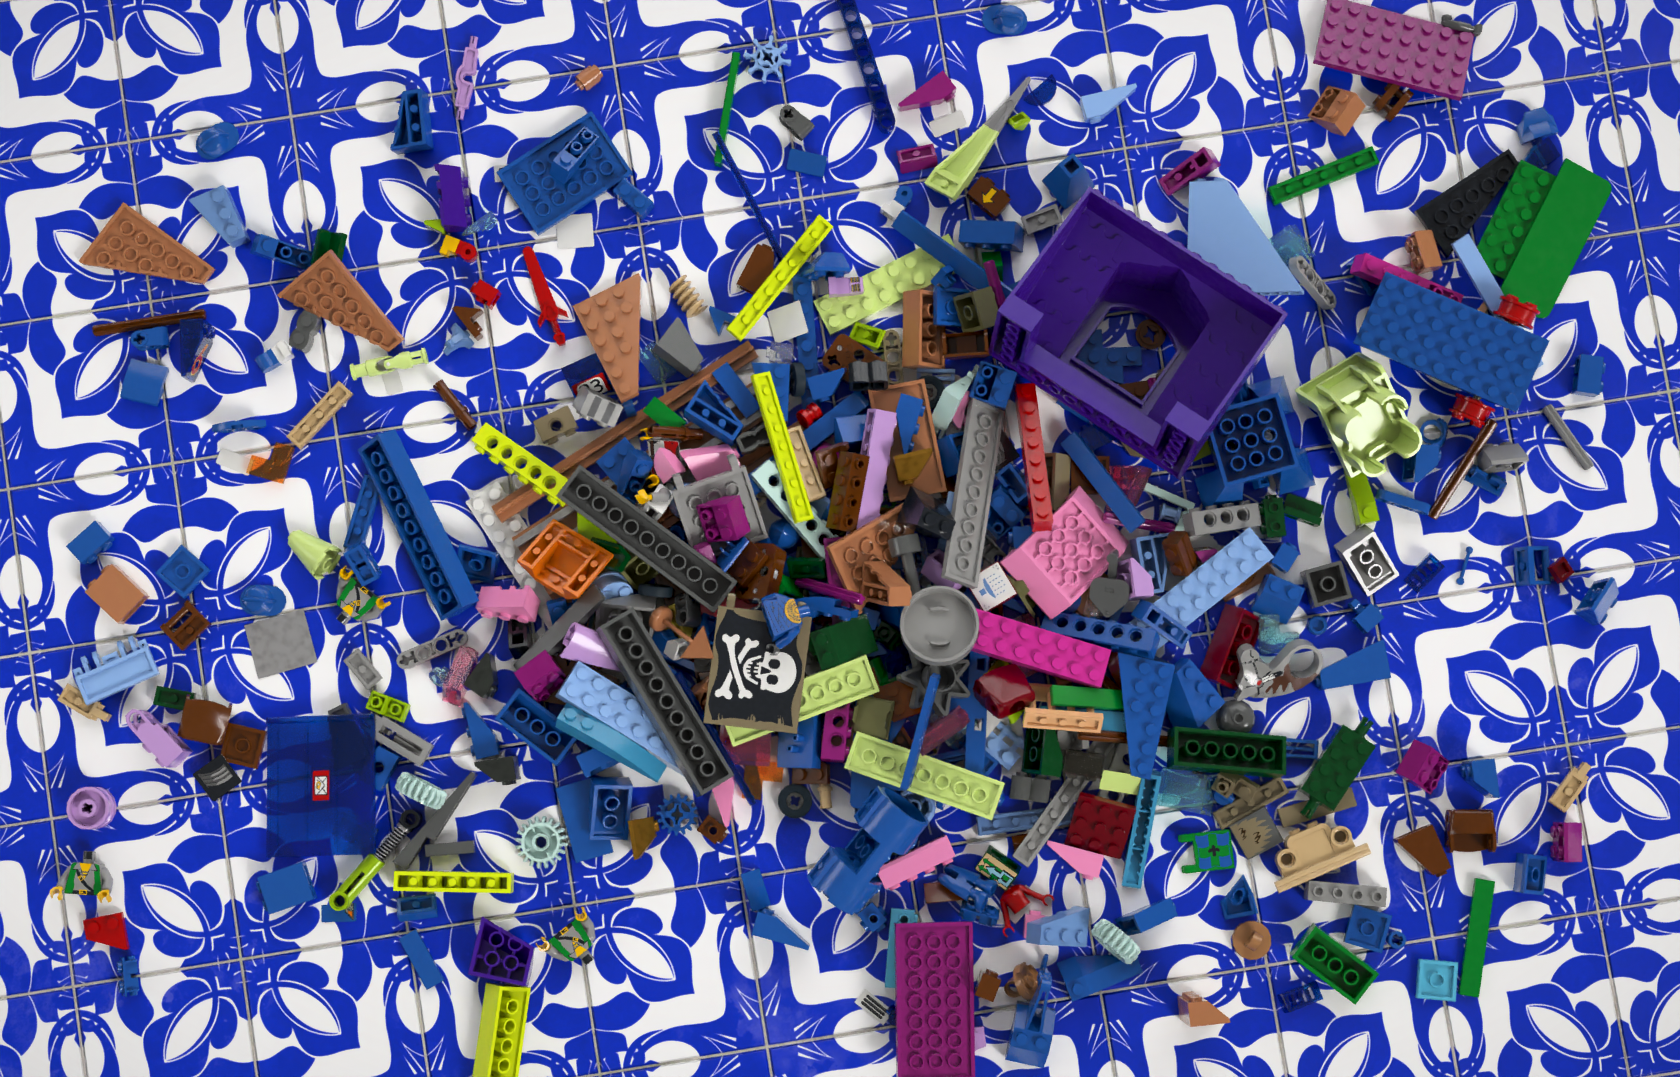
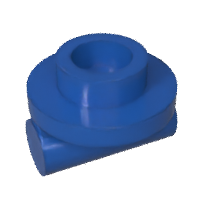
M1214 792V799L1220 805L1231 804L1235 799L1233 793L1227 799L1218 792Z

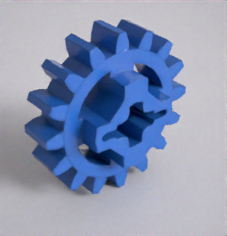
M679 793L677 798H674L671 794L669 801L664 798L665 804L658 806L662 810L656 813V815L661 816V819L657 822H663L664 825L661 829L667 827L668 834L674 831L675 836H678L679 831H681L684 835L686 834L685 829L691 831L693 829L690 825L697 824L694 817H699V815L695 814L694 811L698 807H692L694 800L688 802L687 795L682 799ZM675 802L674 807L670 811L666 810L669 804ZM682 802L689 807L690 812L682 808ZM677 809H679L680 813H683V817H679L678 824L676 817L673 816ZM665 817L673 821V827L667 823ZM684 819H690L685 826L681 827V822Z

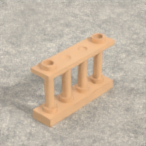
M1029 683L1034 690L1035 700L1030 703L1029 708L1025 707L1022 721L1024 728L1101 733L1104 719L1103 713H1095L1094 709L1086 708L1087 712L1075 711V707H1067V710H1056V706H1051V685ZM1036 701L1047 702L1048 709L1037 708Z

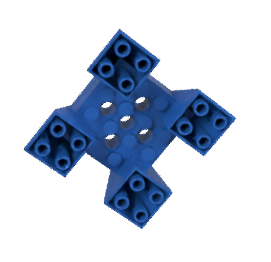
M1284 375L1248 385L1251 400L1230 405L1210 434L1207 441L1216 470L1195 478L1203 510H1206L1205 507L1217 505V508H1222V504L1234 503V506H1238L1239 502L1243 501L1244 483L1269 476L1274 478L1278 495L1316 485L1305 448H1294L1285 415L1293 413L1294 409ZM1241 418H1244L1248 421V427H1244L1241 425ZM1264 432H1270L1272 440H1267L1264 437ZM1246 437H1251L1254 440V445H1248L1245 440ZM1227 442L1235 444L1234 451L1227 448ZM1252 455H1256L1259 458V464H1254L1251 461Z

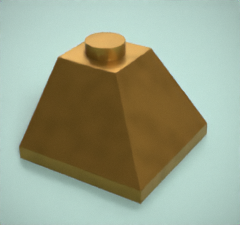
M932 448L894 456L893 464L898 484L903 483V486L914 483V480H917L931 458Z
M654 816L628 821L634 860L640 859L656 838V832L660 831L658 820H654Z

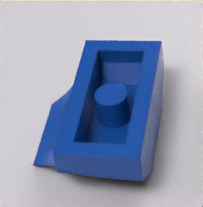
M1544 107L1524 112L1521 123L1515 127L1521 145L1559 133L1553 115L1549 114Z

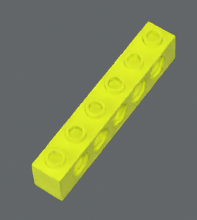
M485 422L472 438V442L475 444L474 449L482 455L484 453L489 455V459L494 464L498 465L500 463L503 465V469L510 475L516 474L518 476L517 479L523 484L527 485L529 483L532 485V489L537 494H545L547 496L546 499L553 505L559 504L564 507L565 503L557 498L556 495L568 479ZM497 444L495 448L491 449L492 445ZM508 454H512L510 458L505 459ZM522 464H526L524 468L519 469ZM541 474L539 478L534 479L535 475ZM551 484H556L554 488L548 489Z
M394 871L393 891L513 893L514 873Z

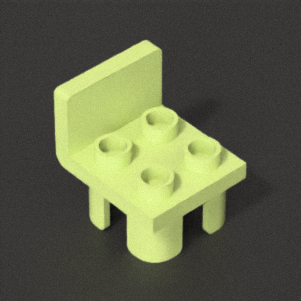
M1360 352L1351 355L1295 389L1299 401L1317 412L1342 467L1350 478L1361 472L1369 477L1380 476L1387 469L1379 461L1394 452L1403 458H1409L1421 448L1422 435L1417 426L1408 422L1404 413L1409 408L1406 400L1395 393L1382 365Z

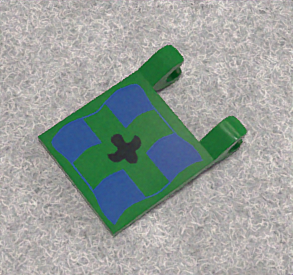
M1230 829L1178 835L1179 842L1192 841L1195 860L1194 865L1182 866V873L1188 874L1235 868Z

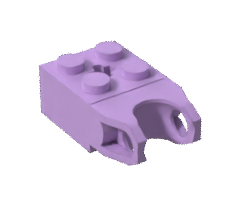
M132 709L125 715L127 725L143 742L142 747L148 753L152 752L157 757L155 761L161 767L176 768L193 752L168 724L160 723L150 712ZM133 713H136L135 715H133V724L130 721V717ZM139 715L141 716L140 723L137 720Z

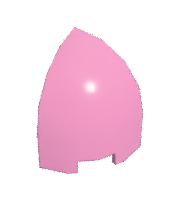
M659 448L655 453L654 468L663 484L670 482L673 474L679 473L682 475L686 471L680 460L670 450Z

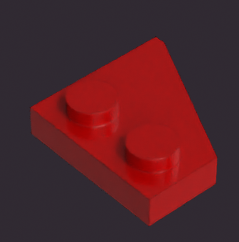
M123 912L83 920L87 940L124 950L130 949Z

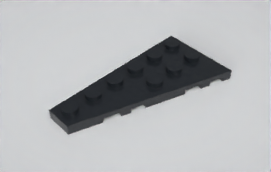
M1509 149L1414 212L1425 229L1432 230L1436 245L1446 259L1453 251L1451 244L1468 232L1515 171L1518 161Z

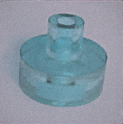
M435 667L429 673V678L435 685L443 687L449 681V675L447 674L449 670L446 667Z

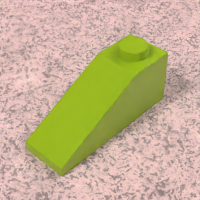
M1344 471L1356 526L1379 521L1376 502L1367 476L1361 472L1350 478Z

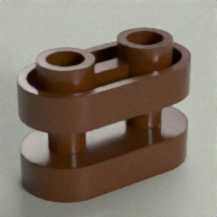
M1388 83L1384 88L1386 93L1383 96L1379 94L1372 102L1375 105L1372 109L1377 113L1381 109L1388 113L1384 119L1389 123L1414 95L1409 89L1403 93L1399 89L1401 86ZM1395 95L1399 100L1391 107L1387 102Z

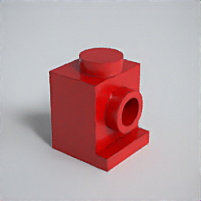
M481 279L475 282L470 289V292L476 296L474 299L483 305L486 302L487 307L491 310L501 296V292Z

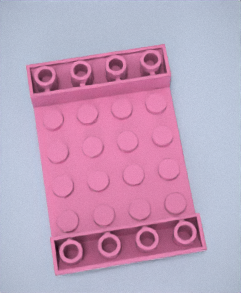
M1077 486L1065 498L1066 501L1053 513L1052 531L1034 532L1017 549H1013L999 562L1015 581L1023 580L1030 590L1027 593L1028 596L1050 620L1071 606L1091 586L1092 581L1100 577L1108 569L1109 563L1106 558L1112 549H1117L1120 557L1129 544V541L1114 524L1103 522L1104 513L1080 486Z

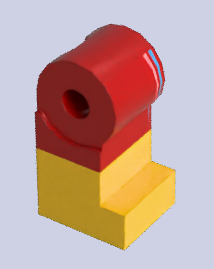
M449 235L445 236L439 251L442 256L448 258L451 253L462 257L467 263L476 261L478 252L472 244Z

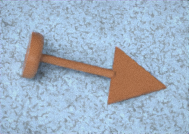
M660 606L652 612L649 618L651 629L659 632L669 627L690 643L680 658L714 659L704 626H702L694 639H691L671 624L673 612L669 607Z

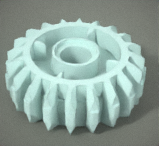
M402 772L396 781V790L425 806L440 809L446 801L447 793L443 789L418 776Z
M535 816V823L528 819L529 826L526 824L521 825L525 831H517L519 835H522V838H515V841L521 842V845H517L515 848H522L523 851L519 852L518 856L525 854L526 857L523 859V862H527L530 859L529 866L532 867L537 862V868H541L543 862L544 867L548 868V861L555 865L554 858L559 861L562 859L558 853H566L561 847L568 846V843L562 842V839H566L568 836H561L560 833L564 832L565 828L557 829L560 822L552 825L554 818H550L546 822V816H542V821L540 822L539 817ZM540 836L546 839V845L543 848L537 845V839Z
M1100 919L1093 926L1094 928L1091 930L1092 936L1113 956L1126 964H1131L1138 958L1141 952L1140 948L1113 923L1106 919Z

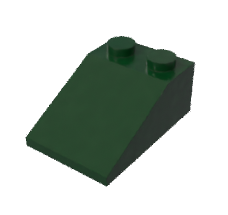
M867 614L851 618L850 621H842L810 632L821 670L879 650Z
M1026 728L1021 772L1061 777L1063 756L1056 731Z

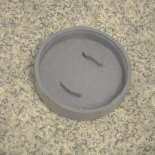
M948 586L924 588L915 593L910 600V606H904L900 618L902 641L909 653L923 663L933 666H946L956 663L969 654L977 641L979 632L977 610L972 601L957 589Z

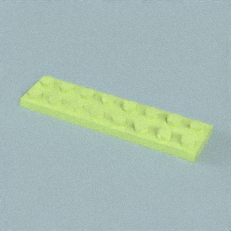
M949 234L941 237L955 247ZM918 248L862 276L863 294L829 298L828 293L814 300L813 303L831 336L903 300V292L925 289L933 285L930 281L945 265L922 248Z
M866 654L804 677L798 722L879 692ZM725 725L733 747L774 732Z
M857 731L844 768L900 788L910 749ZM920 753L912 785L907 791L993 820L1005 783Z

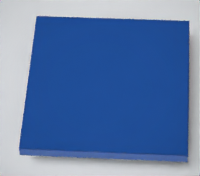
M745 536L739 540L726 541L728 545L725 549L720 547L721 554L716 559V562L725 573L749 543Z

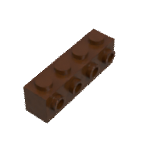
M840 451L826 528L853 532L857 529L870 456Z

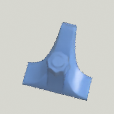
M455 322L451 327L452 337L445 342L446 348L443 352L448 356L460 347L471 349L474 342L469 337V332L467 330L463 331Z

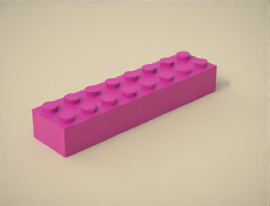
M976 608L979 617V632L977 641L971 651L1090 688H1101L1111 653L1110 649Z

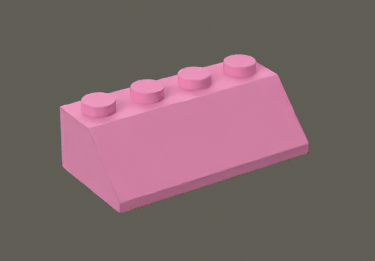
M943 835L909 851L905 855H900L884 863L878 875L884 888H889L892 891L900 887V882L904 880L911 882L917 879V874L923 871L925 874L936 870L935 866L940 863L944 866L953 862L952 858L956 855L947 835Z

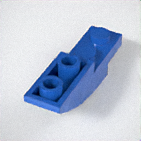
M811 596L795 599L796 604L801 601L809 606L811 613L809 617H812V620L815 617H821V615L828 617L837 615L840 620L850 621L851 618L858 617L859 610L841 606L842 600L829 596Z

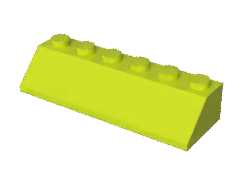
M486 983L472 1077H518L530 987Z

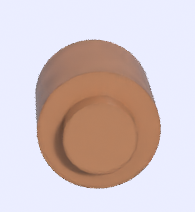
M595 64L588 66L575 76V84L581 91L584 89L587 92L601 81L603 74Z

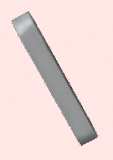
M1303 256L1290 258L1288 264L1291 273L1323 310L1335 308L1337 302L1334 293Z
M456 629L404 651L398 655L397 665L402 669H411L460 648L468 642V634L464 630ZM457 633L464 635L461 643L454 641L452 642L454 646L451 647L450 641L447 639L448 636L452 640L457 637ZM439 640H444L447 644L446 649L443 651H439L436 648ZM427 648L429 651L428 657L420 658L419 650ZM414 651V655L418 662L415 663V659H412L408 661V666H406V664H402L401 661L404 660L403 656L410 658L413 656L411 652Z

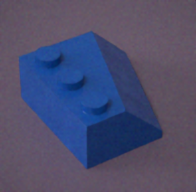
M1181 657L1174 664L1175 669L1166 706L1167 717L1172 727L1199 728L1225 703V700L1190 659Z

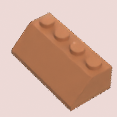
M923 289L903 292L902 367L910 369H945L942 333H945V326L933 325V292Z
M1193 991L1182 992V996H1177L1180 1020L1188 1026L1197 1027L1230 1023V1019L1202 998V996H1199V994Z

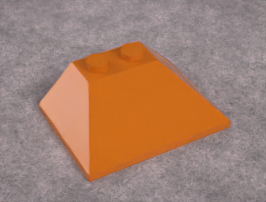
M552 519L519 557L517 562L543 586L565 599H578L610 562L614 554L559 521Z

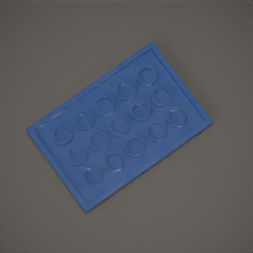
M592 111L496 172L538 236L618 185L623 178L627 179L633 175V172ZM585 126L600 137L577 171L563 184L549 175L552 161Z

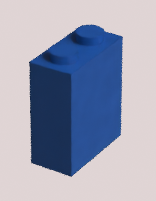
M306 861L257 877V889L259 893L263 894L264 900L262 904L264 910L268 911L269 915L317 898Z

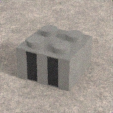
M581 385L572 404L580 417L588 421L592 418L598 425L604 428L608 426L614 428L623 409V406L617 400Z

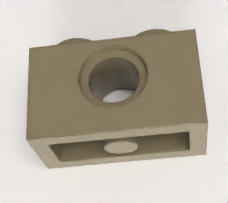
M568 405L533 421L544 444L548 443V445L558 442V438L564 435L569 437L575 434V430L579 429ZM555 422L562 424L559 431L552 430V425Z

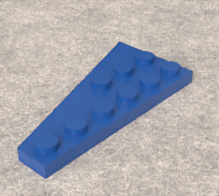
M1117 652L1130 776L1150 780L1175 665Z

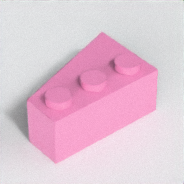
M525 585L524 589H516V586H510L506 590H502L501 586L481 587L478 597L479 601L475 608L484 618L499 617L505 621L514 619L522 623H528V621H536L541 600L529 585Z

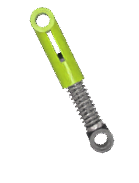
M409 809L401 814L399 823L396 824L397 827H394L395 830H392V833L390 832V835H387L388 838H385L386 840L380 843L381 846H378L379 848H376V851H370L338 890L330 896L329 904L332 909L341 911L350 907L354 899L385 865L384 860L387 859L386 857H389L388 854H391L393 849H396L400 841H403L402 838L405 839L409 832H412L421 825L423 818L418 810ZM411 813L416 817L414 824L407 822V816ZM358 879H360V880L358 881V883H357V884L351 889V891L348 893L347 891L353 886V884H354ZM339 895L345 899L343 906H339L336 902Z

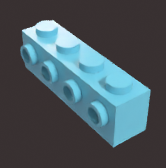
M891 908L885 987L895 988L894 923H917L918 914H914L915 910Z

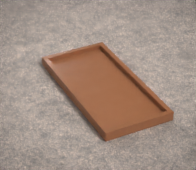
M925 379L888 385V389L882 391L868 390L871 409L896 413L901 393L923 399L922 405L926 406L923 417H918L917 423L920 424L917 435L913 434L911 442H915L912 452L932 448L931 458L913 484L903 486V483L898 484L893 458L903 454L898 426L896 425L893 432L894 442L889 455L890 464L886 472V485L890 503L905 500L910 486L928 495L947 492Z

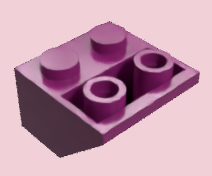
M740 495L723 496L696 506L707 542L739 540L751 531Z
M546 650L514 672L524 689L538 703L546 700L550 694L560 689L567 677Z
M1414 739L1395 773L1431 795L1437 787L1442 774L1447 770L1450 761L1433 747Z
M1553 822V826L1550 829V835L1553 838V846H1551L1550 853L1553 861L1582 862V823Z

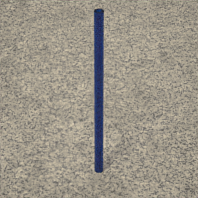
M717 131L712 136L780 262L785 255L719 131Z
M681 671L677 672L674 675L703 722L704 710ZM703 723L732 770L733 778L750 806L755 804V798L712 724Z

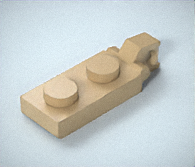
M67 683L57 699L86 718L94 721L100 718L108 722L112 717L111 714L103 710L105 706L99 701L87 706L80 690Z
M1582 762L1578 768L1573 767L1549 798L1548 802L1563 813L1567 812L1588 783L1589 777L1586 774L1592 766Z

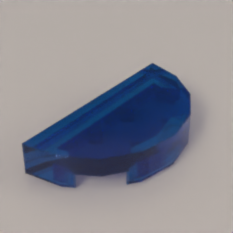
M1051 74L1027 95L1024 101L1034 106H1042L1049 103L1055 96L1057 89L1054 76Z

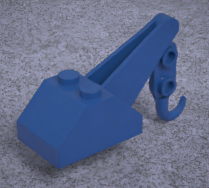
M1047 953L1043 956L1037 975L1038 987L1030 1003L1017 1000L1005 1054V1060L1044 1068L1049 1055L1056 1009L1047 1007L1052 984L1051 972L1047 968L1049 956ZM1042 992H1045L1043 1006L1038 1005Z

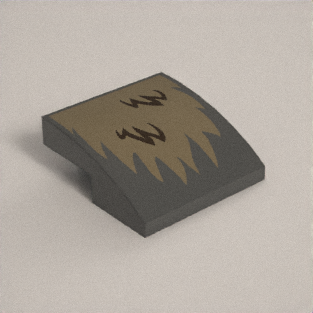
M1265 806L1229 826L1247 860L1284 841Z

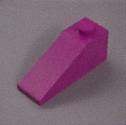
M941 71L898 103L897 109L901 112L939 105L945 101L948 103L956 96L957 88L945 72Z
M1203 147L1158 181L1166 194L1170 196L1189 186V182L1206 177L1221 166L1211 149Z

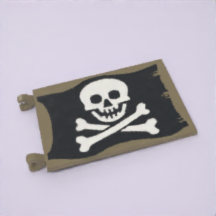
M728 593L726 606L718 605L712 650L714 659H711L703 723L797 734L812 617L801 618L803 624L800 633L791 643L780 649L778 655L773 656L770 654L774 652V647L766 649V646L768 644H775L776 641L772 642L763 612L760 610L735 608L736 595ZM797 602V607L806 605L805 602Z

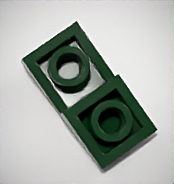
M881 619L879 627L872 630L875 639L887 646L895 654L904 658L908 650L902 641L900 631Z

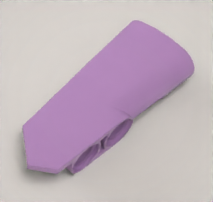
M576 622L571 624L563 640V644L566 647L560 654L561 658L621 672L597 631Z

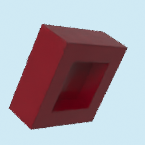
M1565 557L1558 558L1547 568L1557 584L1564 582L1574 573Z

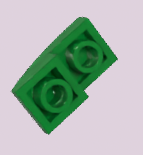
M655 396L643 410L645 414L660 426L681 427L686 423L685 420Z

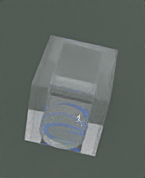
M771 341V347L767 346L766 358H769V363L792 364L794 344Z

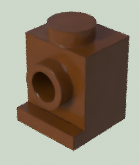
M710 814L697 829L698 832L714 844L717 842L722 843L728 835L726 833L728 828ZM711 827H715L717 829L716 834L710 833Z

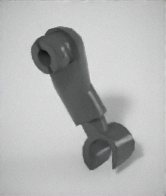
M1448 14L1441 17V24L1444 27L1462 32H1472L1474 37L1479 36L1483 29L1482 24L1471 26L1469 23L1452 20V16Z

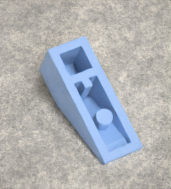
M1136 83L1082 96L1079 103L1085 123L1095 124L1101 122V119L1106 117L1135 92L1137 88Z

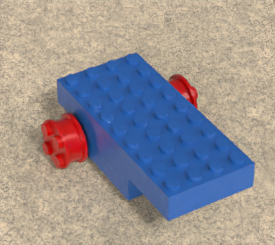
M1385 272L1353 343L1474 395L1472 398L1456 393L1457 399L1453 407L1449 408L1448 411L1452 412V417L1461 421L1466 418L1470 420V425L1482 428V426H1485L1490 413L1495 412V409L1483 404L1484 402L1480 400L1483 399L1517 412L1550 340L1517 327L1521 326L1532 330V322L1535 316L1540 314V311L1536 309L1537 305L1530 302L1521 303L1518 301L1519 298L1514 295L1500 296L1499 299L1502 301L1497 311L1492 313L1504 319L1502 321L1389 272Z

